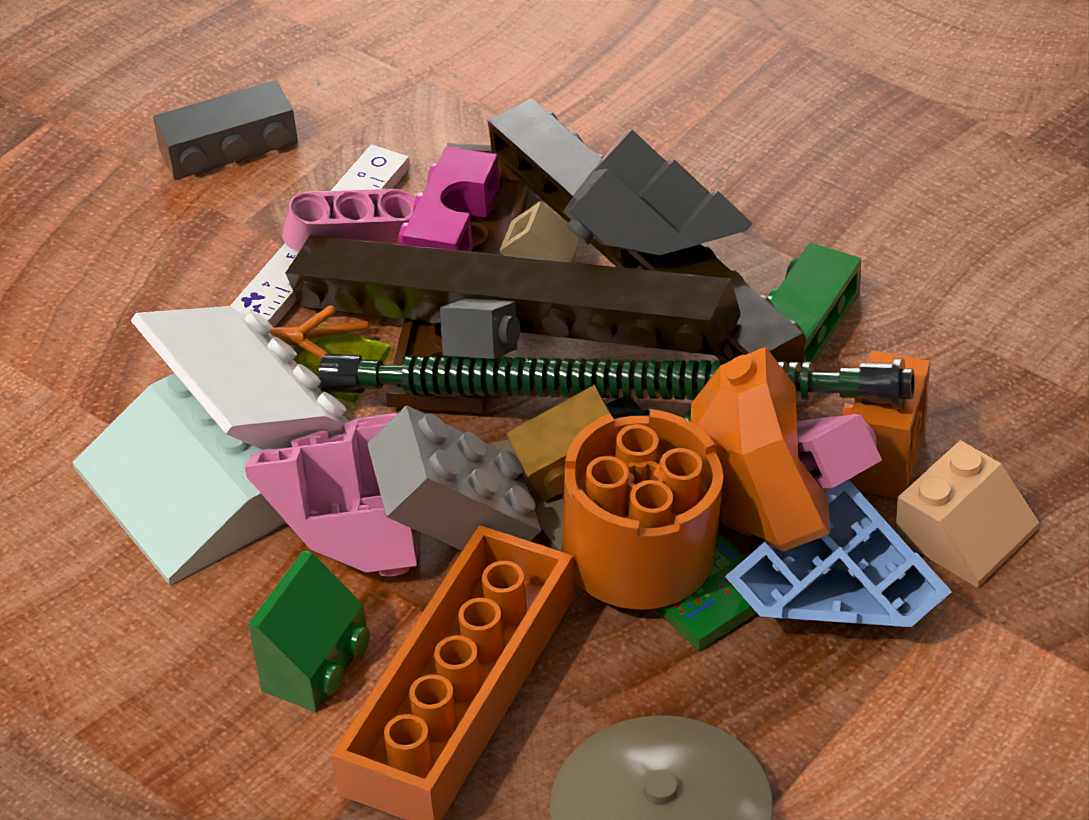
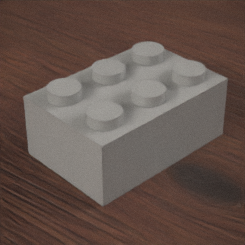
M408 405L367 443L385 513L388 518L462 551L479 525L527 541H531L541 532L535 513V502L529 494L523 475L524 468L518 457L508 450L501 451L482 442L479 437L471 432L464 433L445 424L436 415H426Z

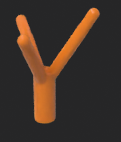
M328 306L299 327L272 328L269 333L273 337L281 339L289 346H301L321 360L325 354L329 353L311 342L310 339L367 330L370 328V323L368 321H359L315 328L335 313V307Z

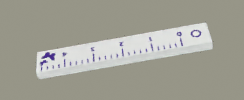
M371 144L331 191L393 189L410 169L409 156ZM284 243L230 307L246 315L250 310L255 311L264 317L274 328L297 301L285 272L298 252Z

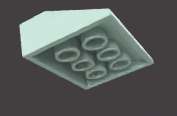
M175 373L149 385L73 461L76 472L169 586L287 524L246 477L245 465L250 455L262 450L225 434Z

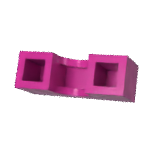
M445 146L438 163H433L429 169L424 192H419L416 195L413 214L409 222H404L401 226L398 244L471 252L473 242L470 215L487 218L500 190L497 154Z

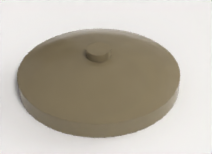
M666 715L646 716L625 720L598 731L587 738L568 756L561 766L552 787L550 820H772V794L765 772L757 759L741 742L730 734L710 724L690 718Z

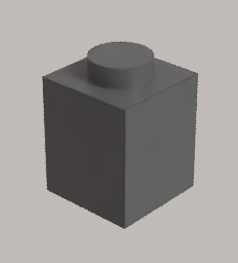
M462 299L440 307L443 356L495 359L518 349L517 341L520 336V322L516 317L515 301Z

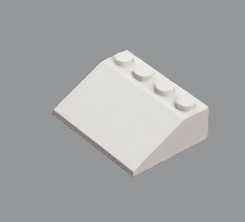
M230 306L142 312L136 313L131 319V322L225 434L261 450L290 448L292 447V440L318 431H327L328 438L345 433L344 423L348 422L343 414L346 408L332 395L322 392L318 388L321 380L311 370L301 364H297L293 360L297 355L296 352L281 339L273 337L269 333L273 328L272 325L255 311L250 310L246 315Z

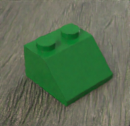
M305 550L301 552L248 623L261 691L313 712L319 709L328 695L331 696L338 690L345 670L354 657L359 658L364 653L370 638L363 603L313 553Z

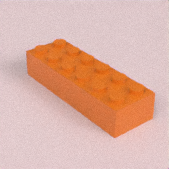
M481 525L477 527L331 754L339 796L404 820L443 819L576 596L573 555Z

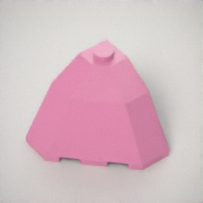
M398 413L357 418L344 423L345 433L328 438L327 431H318L292 440V447L265 449L250 455L245 465L246 477L310 550L364 572L379 571L381 576L401 575L410 570L409 567L417 566L420 552L419 531L386 516L367 445Z

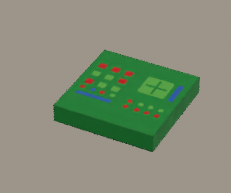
M719 533L717 534L714 564L703 585L682 601L669 606L655 608L698 651L706 648L757 614L725 577L746 557Z

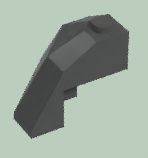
M633 129L624 131L577 189L563 211L571 219L567 227L585 244L589 245L594 239L601 245L649 255H663L744 232L753 224L719 191L709 192L675 159L666 161Z

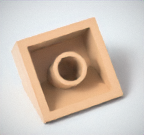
M961 440L898 497L896 533L915 551L976 588H979L1039 529L1040 523L1003 465Z

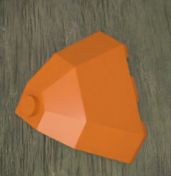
M766 346L720 365L691 403L690 422L701 428L716 444L715 453L720 460L724 475L719 520L725 527L748 537H751L752 534L766 540L771 547L783 552L830 534L828 495L798 458L795 384Z

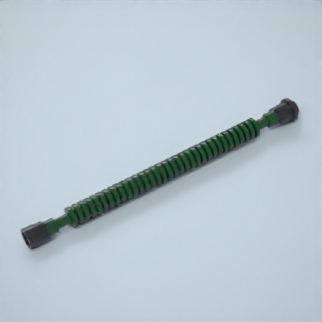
M325 354L320 362L319 379L321 380V389L326 393H363L366 389H381L384 384H402L406 394L418 393L419 395H426L429 393L431 395H439L441 393L442 395H451L453 393L454 395H463L465 393L467 396H474L476 394L479 396H487L488 394L499 396L501 394L502 396L514 395L516 397H523L524 395L527 397H535L537 395L539 397H548L550 394L551 397H560L562 395L564 398H571L595 385L601 398L612 396L614 399H621L624 395L626 399H634L635 396L638 399H646L649 395L650 399L662 397L664 400H671L674 395L676 400H684L685 397L688 400H694L724 362L722 360H715L711 364L710 360H702L699 364L697 360H689L686 364L685 360H676L675 363L672 360H663L661 363L659 359H652L650 362L647 359H639L636 363L634 359H626L625 362L622 359H613L611 362L610 359H601L599 361L597 358H590L588 360L577 358L575 361L573 358H564L562 361L561 358H552L550 360L549 358L537 359L535 357H528L525 360L523 357H516L513 360L512 357L488 359L457 356L454 358L451 356L416 357L408 355L405 357L403 365H384L382 360H362V355ZM895 358L893 363H861L860 368H841L840 373L815 372L812 362H804L802 368L799 362H791L789 367L786 361L778 362L795 384L796 402H799L801 397L803 402L811 403L814 392L839 393L841 398H861L862 403L892 404L893 409L902 410L905 399H913L914 369H906L903 358Z

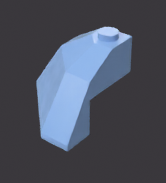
M849 479L826 492L829 504L830 534L784 552L764 542L725 576L760 617L912 627L952 592L921 556L909 548Z

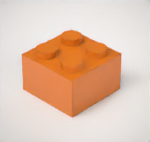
M871 350L867 363H893L895 358H903L906 369H914L913 399H905L902 410L893 409L892 404L862 403L861 398H855L854 404H845L842 416L861 414L864 421L872 427L877 438L876 448L882 461L849 480L860 492L898 499L909 486L925 433L930 361Z

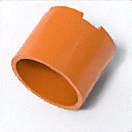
M650 409V416H629L614 419L611 414L605 415L591 422L573 439L565 459L561 551L573 555L575 582L591 596L622 608L655 609L672 605L689 597L708 578L715 559L724 475L720 460L715 453L716 444L697 425L675 414Z

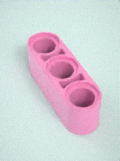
M401 189L298 193L292 197L289 203L282 229V238L288 247L297 252L300 251L310 235L398 244L401 226L404 222L408 223L413 214L415 198L410 193Z

